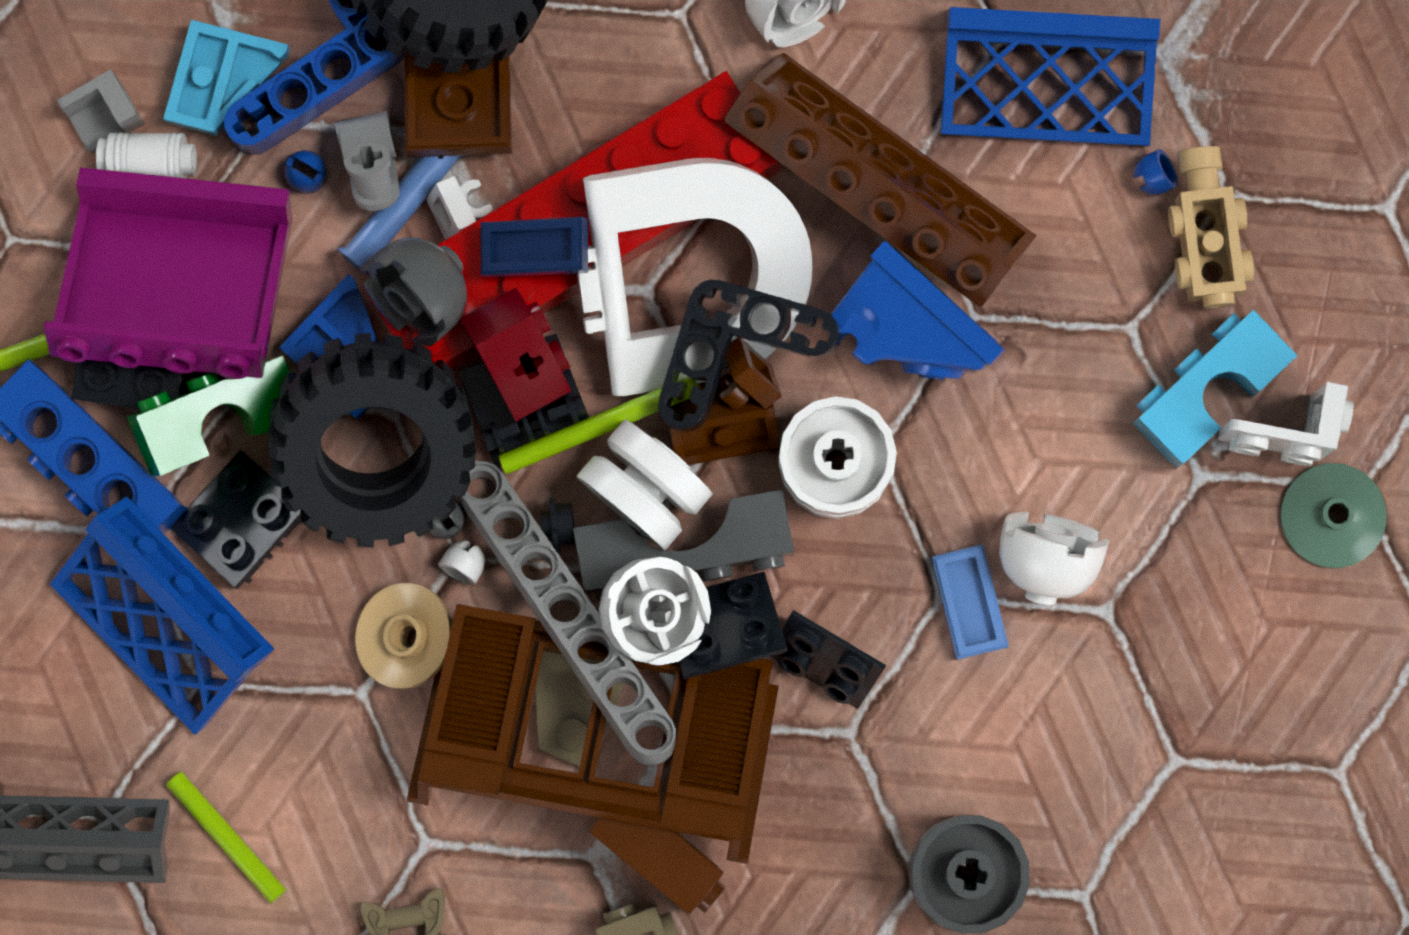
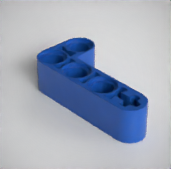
M329 0L337 19L345 30L236 101L227 110L224 117V127L227 135L242 152L249 155L262 154L396 66L404 58L405 52H402L400 57H397L387 49L383 51L371 49L368 46L371 34L364 26L368 15L366 13L359 15L354 8L341 6L340 0ZM337 58L349 60L351 62V70L345 78L332 80L325 76L326 67L332 60ZM301 87L308 91L306 102L301 107L287 109L282 106L283 95L289 89ZM269 102L281 118L277 123L274 122L264 107ZM250 117L257 123V127L260 130L257 135L252 137L245 131V127L242 124Z

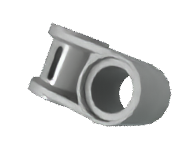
M383 111L336 121L339 147L345 169L350 175L352 194L356 204L368 211H380L390 207L400 196V186L395 161L397 152L388 112Z

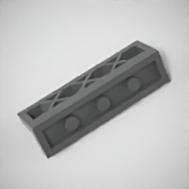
M0 795V879L165 883L168 870L165 837L170 814L169 799ZM29 815H44L49 820L37 829H25L18 824L19 821ZM82 816H96L102 821L91 830H76L71 825V823ZM135 817L155 818L152 832L129 831L124 825Z

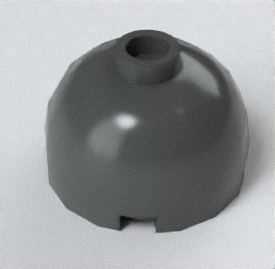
M408 237L398 239L383 247L361 266V272L369 271L371 275L364 282V286L376 308L398 331L407 325L417 332L418 335L412 339L413 342L431 347L445 336L462 318L467 304V287L462 274L463 264L458 255L449 247H439L431 241L420 238Z

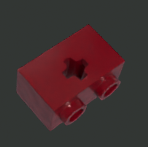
M517 288L460 319L515 421L572 391L562 373L571 368L556 339L547 344L543 336L544 333L551 330L547 319L536 301L528 306L526 305Z

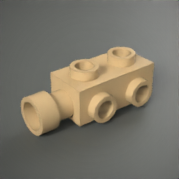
M1203 146L1186 149L1178 153L1180 174L1186 176L1188 191L1180 192L1175 198V206H1169L1168 209L1171 236L1173 238L1180 237L1182 257L1175 259L1177 285L1179 289H1187L1188 302L1203 301V308L1205 309L1231 306L1235 304L1234 297L1241 296L1246 291L1245 282L1254 280V263L1251 250H1241L1239 230L1247 229L1246 204L1244 198L1234 199L1233 186L1220 187L1218 171L1223 169L1220 147ZM1201 213L1209 215L1213 221L1212 229L1207 231L1199 229L1195 223L1196 215ZM1203 266H1215L1220 273L1219 280L1216 282L1205 280L1202 276Z

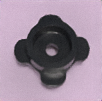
M555 497L549 498L550 509L540 510L541 530L549 541H553V547L556 552H560V546L575 544L572 502L556 503Z

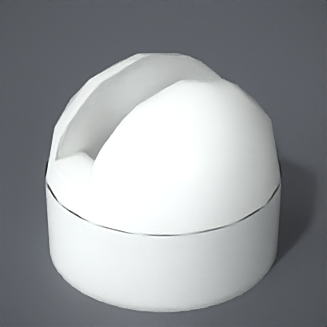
M462 540L453 543L446 550L438 566L455 580L469 586H475L484 569L485 555L479 546L475 545L470 548V542Z

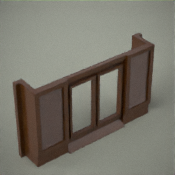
M461 604L456 605L444 663L434 676L407 802L429 805L432 787L729 841L726 860L748 864L779 685L769 684L773 661L758 659L684 679L679 662L652 665L631 660L636 668L675 675L667 713L676 728L675 749L665 762L658 764L654 787L595 777L606 718L594 701L592 703L578 773L520 763L543 651L557 654L562 653L541 622L536 621V618ZM597 641L584 643L578 650L580 658L601 662L609 654L607 648ZM613 686L608 690L606 694L609 701L611 698ZM665 733L663 734L661 747L665 744L667 740Z

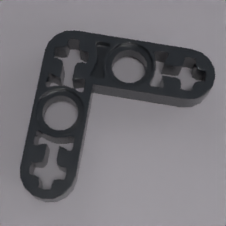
M710 279L701 282L694 288L689 298L659 397L658 409L661 418L667 425L686 432L696 430L705 423L712 407L733 336L804 357L822 359L833 354L841 343L842 332L839 323L830 313L816 307L721 280ZM716 291H722V300L730 305L741 307L740 298L742 296L747 297L748 300L740 311V327L732 326L737 319L736 316L723 311H717L714 319H709V311L702 306L704 298H714ZM765 304L776 307L780 315L777 328L768 334L757 333L751 324V316L754 310ZM791 311L799 312L794 321L806 327H814L817 320H823L822 328L830 333L828 340H819L815 348H809L810 340L807 337L791 331V341H782L790 329ZM706 341L713 348L714 357L712 363L706 369L700 371L690 369L685 359L688 347L694 342ZM680 373L694 380L706 381L704 390L693 385L690 401L697 405V410L694 415L686 414L683 421H677L678 412L671 408L674 399L682 400L685 397L688 384L684 382H677Z

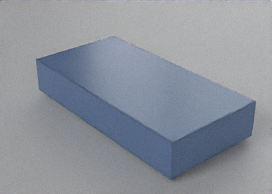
M983 544L931 557L956 660L1008 648L1009 645Z

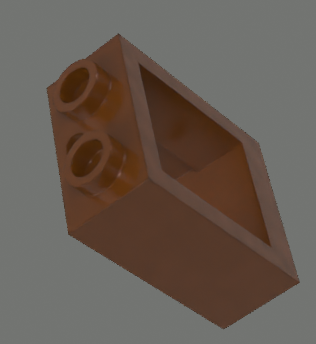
M599 818L588 831L688 915L696 907L705 913L725 889V886L718 881L724 874V871L678 832Z

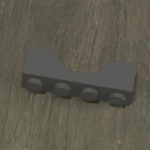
M783 489L730 499L725 520L716 534L704 544L685 551H664L651 546L634 532L625 518L573 528L584 591L586 594L596 592L598 601H601L603 589L612 575L629 562L657 556L678 561L683 566H688L696 573H700L702 582L732 577V567L752 563L754 572L785 567L784 557L794 555Z

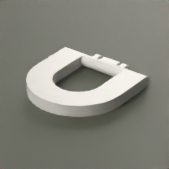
M692 158L595 174L583 178L592 245L588 246V263L593 262V266L588 267V273H577L579 295L583 313L600 311L599 315L583 318V324L586 333L593 334V332L604 331L612 395L628 396L651 392L663 387L681 325L636 333L630 332L618 241L619 232L702 218L719 219L728 222L743 233L751 250L752 274L747 288L806 305L813 269L811 246L806 228L800 215L788 198L771 182L754 170L728 160ZM741 297V307L733 306L726 311V313L737 317L732 325L733 327H740V311L748 300L747 297ZM765 304L759 306L751 316L752 327L759 334L771 333L777 328L780 321L779 312L772 305ZM791 311L790 329L782 341H785L797 323L794 319L799 312ZM744 339L764 359L777 349ZM698 341L690 345L685 357L690 369L697 371L706 369L713 361V348L706 341ZM727 359L725 360L723 369L729 366ZM680 373L678 380H681L688 376H686L683 373Z

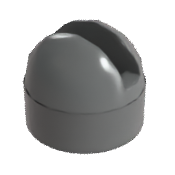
M455 500L456 509L449 515L456 525L446 530L438 516L432 519L433 530L429 531L434 537L444 540L452 539L458 536L464 529L466 513L457 500Z

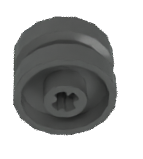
M981 815L950 816L931 825L916 841L908 862L909 888L918 907L936 924L961 934L986 933L1006 924L1022 907L1030 885L1029 860L1020 840L1002 823ZM966 863L973 864L977 870L975 880L969 884H964V880L957 877L959 866L966 867Z

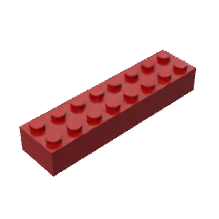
M727 70L438 244L439 247L447 246L452 249L463 264L462 274L467 287V304L462 317L514 288H517L527 306L536 301L543 314L579 293L577 273L498 278L481 276V222L584 217L588 219V246H591L592 240L583 178L587 176L692 158L728 160L754 170L766 179L781 171V163L725 122V116L740 95V91ZM700 219L619 232L618 241L622 266ZM589 262L588 267H592L593 262ZM376 308L390 333L394 336L402 337L403 347L411 350L413 344H415L412 339L418 333L407 325L398 331ZM461 320L431 347L424 346L431 350L432 363H435L437 360H444L451 369L456 368L478 354Z

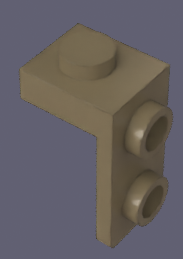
M632 903L602 914L606 924L595 929L597 935H643L651 931L655 935H679L670 912L660 915L657 905L635 912Z

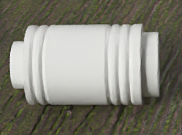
M109 133L108 138H99L96 168L187 179L188 175H195L197 151L195 144L187 143L184 133Z

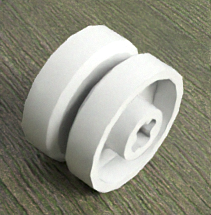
M835 396L814 401L794 415L782 435L778 467L783 487L797 505L815 516L842 519L861 514L879 500L893 477L897 451L891 429L876 410L859 400ZM831 451L842 452L846 457L843 468L839 470L831 469L832 461L826 462L827 454Z
M624 419L607 439V443L611 452L627 466L624 471L605 457L593 456L576 477L622 519L625 518L635 530L665 551L680 534L682 528L680 521L662 504L663 501L666 499L684 513L697 514L713 493L670 448L655 437L651 438L633 423Z

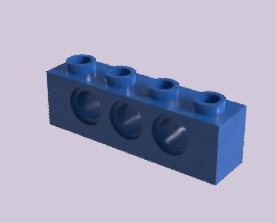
M28 359L0 388V435L11 444L19 438L33 452L27 460L48 480H51L55 475L63 480L71 488L65 494V497L85 516L88 517L93 511L100 514L110 507L109 494L111 490L122 483L130 485L133 491L132 502L163 534L188 509L155 476L150 475L149 471L79 403L71 399V396L33 361ZM44 412H54L57 418L56 430L49 437L38 438L34 432L36 418ZM81 448H91L95 454L94 466L89 472L76 475L71 467L73 455Z

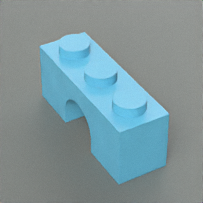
M1254 310L1243 320L1236 313L1230 316L1212 333L1218 343L1206 355H1203L1198 349L1193 351L1174 369L1181 378L1169 390L1165 391L1160 385H1157L1136 405L1143 414L1133 425L1175 469L1183 465L1221 429L1207 413L1203 404V392L1209 381L1218 378L1230 379L1239 384L1252 398L1298 356Z

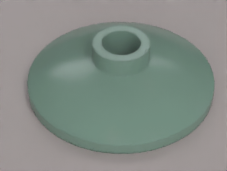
M1327 463L1306 470L1290 484L1282 501L1280 518L1287 542L1300 557L1320 567L1343 568L1362 561L1375 550L1383 537L1387 514L1383 496L1370 477L1349 465ZM1333 504L1342 506L1346 512V518L1341 524L1333 523L1328 517V510Z

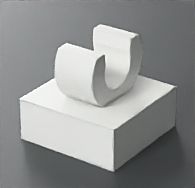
M453 176L436 183L426 198L445 240L492 212L491 204L485 205L482 208H473L467 202V195L474 194L481 187L479 180H468L460 187L456 177Z

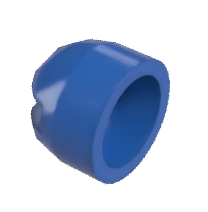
M1161 149L1141 158L1134 168V179L1143 176L1145 184L1139 187V189L1144 193L1159 195L1178 186V176L1174 165L1168 155Z
M302 150L295 152L288 158L284 166V176L287 183L296 192L312 194L320 190L325 184L327 168L318 154ZM299 161L318 173L314 180H312L304 173L292 168L293 165Z

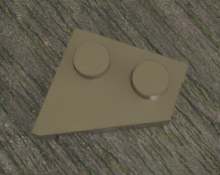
M543 651L535 689L539 750L580 767L593 699L562 654ZM581 658L588 664L601 663V661ZM624 683L613 685L610 698L612 704H617L625 685ZM606 720V723H605L604 732H605V730H606V728H607V725H608V721H607V720Z

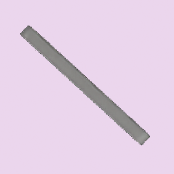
M476 461L475 468L469 471L470 480L472 481L479 477L490 479L495 484L496 490L491 496L484 499L475 498L466 492L465 496L458 497L461 506L629 754L637 762L644 765H658L665 762L675 749L676 728L672 719L630 658L612 646L602 630L600 614L502 471L496 465L487 461ZM514 518L523 525L524 530L516 538L503 539L495 533L493 528L501 519ZM534 558L542 559L550 564L552 571L545 579L531 580L522 573L523 565L528 560ZM570 600L579 607L580 613L572 621L560 622L551 616L549 610L557 601ZM597 641L607 648L609 654L601 663L588 664L579 657V648L584 643ZM624 683L632 686L636 690L638 697L631 705L618 707L608 700L606 695L608 690L613 685ZM646 726H656L665 733L667 740L662 747L648 750L637 743L635 738L637 732Z

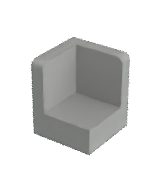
M111 69L57 100L61 110L69 117L90 153L96 152L99 138H108L109 133H131L145 125L120 79Z

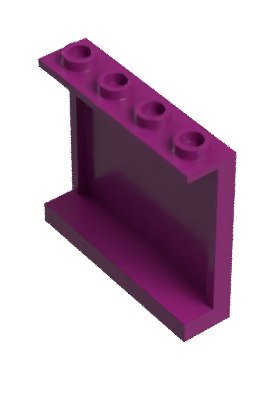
M80 167L76 183L80 205L54 321H45L44 325L50 356H57L70 362H83L85 360L113 362L125 368H135L139 365L161 367L181 374L199 371L217 373L230 379H243L245 377L263 378L293 219L289 189Z

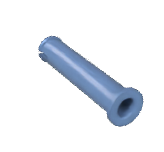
M463 155L443 156L442 159L438 156L419 157L399 181L400 196L396 202L388 208L375 211L345 248L339 246L337 252L361 271V266L383 247L390 244L426 200L436 183H439ZM369 271L362 272L365 275L370 276Z

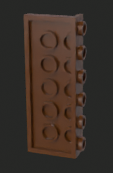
M782 53L750 78L725 116V122L977 306H983L1001 280L1037 236L785 53Z

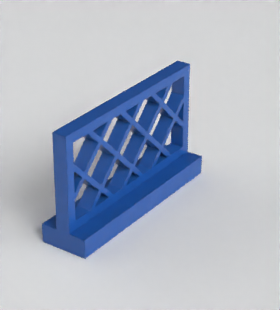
M950 7L947 9L946 22L947 38L941 134L1150 146L1156 49L1160 36L1161 19ZM958 41L979 42L993 57L972 78L956 63ZM989 43H1006L1009 45L998 54ZM1018 44L1031 45L1045 60L1024 81L1003 60V57ZM1042 46H1058L1061 48L1050 57ZM1070 47L1083 48L1097 63L1076 84L1071 81L1055 62ZM1094 49H1110L1113 51L1102 59ZM1123 50L1144 51L1143 74L1126 87L1107 64ZM998 63L1015 82L1017 87L994 106L975 82ZM1050 66L1067 85L1069 90L1047 109L1027 86ZM1102 69L1119 88L1121 93L1099 112L1079 89ZM957 73L965 84L954 93L955 75ZM1142 83L1140 103L1132 91ZM969 88L990 110L975 125L952 124L954 101ZM1022 91L1042 114L1027 128H1014L1001 114L1000 110ZM1074 94L1094 117L1079 131H1066L1052 113ZM1125 97L1140 112L1139 135L1118 134L1104 118ZM995 116L1004 127L983 125ZM1047 119L1056 130L1035 128ZM1099 122L1108 133L1087 131Z
M126 496L93 518L85 529L88 534L50 585L196 735L208 725L249 674L268 658L274 648ZM99 544L117 562V565L102 564ZM76 573L90 576L93 596L86 595L71 580ZM105 577L120 578L124 600L109 598ZM136 583L154 600V603L139 602ZM111 611L126 613L130 634L122 633L113 623ZM142 615L157 617L160 638L145 636ZM172 620L191 638V641L176 640ZM148 649L163 651L166 671H159L150 662ZM178 653L194 655L197 675L182 674ZM209 658L229 678L228 680L212 678ZM184 687L200 689L203 705L201 713L186 699Z

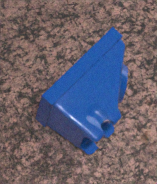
M886 241L870 256L872 258L870 263L831 313L840 325L842 332L841 340L848 334H852L856 338L857 346L852 355L862 364L872 365L881 360L899 361L903 372L919 374L918 377L945 380V377L961 379L967 369L983 370L988 365H993L1006 351L999 342L967 315L964 310L895 247Z

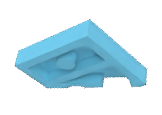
M191 20L163 120L168 124L217 136L224 128V117L227 110L236 101L270 78L288 58L290 53L289 45Z

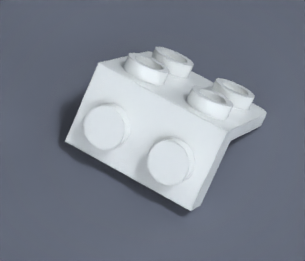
M1326 382L1310 395L1304 432L1231 419L1221 427L1218 440L1230 442L1229 451L1234 453L1260 456L1261 451L1271 450L1282 452L1281 461L1312 466L1313 461H1320L1337 449L1341 432L1348 433L1353 416L1354 402L1346 400L1348 386Z

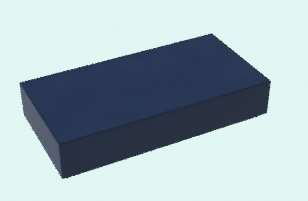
M584 217L481 222V276L498 278L588 273V219Z

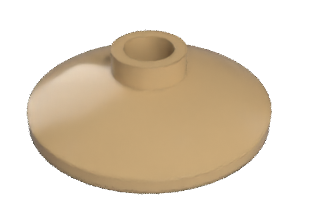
M397 583L380 590L363 608L356 627V651L364 670L378 683L395 689L414 688L429 681L438 673L444 663L452 627L448 609L437 594L418 584ZM413 629H416V640L413 646L410 647L408 635Z

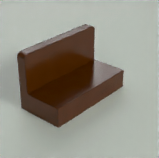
M706 382L698 383L699 388L704 390ZM718 385L709 416L702 426L690 432L679 431L669 426L674 453L687 465L778 449L780 448L774 405L771 404L765 409L751 396L743 406L733 410L720 398L719 394L724 389ZM688 399L671 406V408L678 412L677 421H683L686 414H695L697 405Z

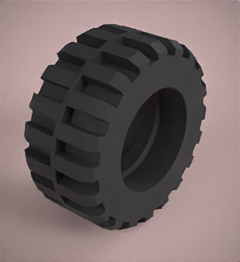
M548 0L351 1L356 13L359 15L366 13L368 15L364 26L374 38L382 35L389 41L386 46L388 51L397 57H400L402 52H405L415 57L413 65L428 69L431 63L441 64V71L459 73L463 64L468 63L469 69L475 71L488 67L493 57L495 60L502 61L512 54L517 44L523 43L530 34Z
M371 333L355 334V343L342 345L339 338L325 343V354L317 357L314 352H309L298 361L299 374L287 373L279 385L280 397L273 399L270 411L269 454L271 457V473L275 486L281 487V499L287 508L292 512H297L300 509L301 523L312 531H318L322 526L326 528L327 539L342 544L345 542L346 537L357 539V547L373 548L374 540L388 539L389 546L405 543L404 535L415 531L416 535L420 537L433 530L432 519L438 516L441 520H445L456 509L454 495L457 497L465 496L471 483L469 471L475 468L476 461L475 434L467 395L462 384L455 382L453 370L444 360H437L435 363H432L431 350L419 343L413 344L411 350L404 348L402 337L390 334L385 335L384 342L371 341ZM366 407H383L398 411L412 419L421 428L423 434L421 444L408 460L393 469L378 473H360L338 465L323 451L321 438L329 426L338 418L353 410Z

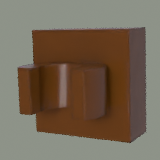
M739 337L734 339L730 344L726 357L729 366L722 370L718 383L724 389L719 394L720 398L735 410L743 406L752 396L766 409L782 397L772 365L744 339Z

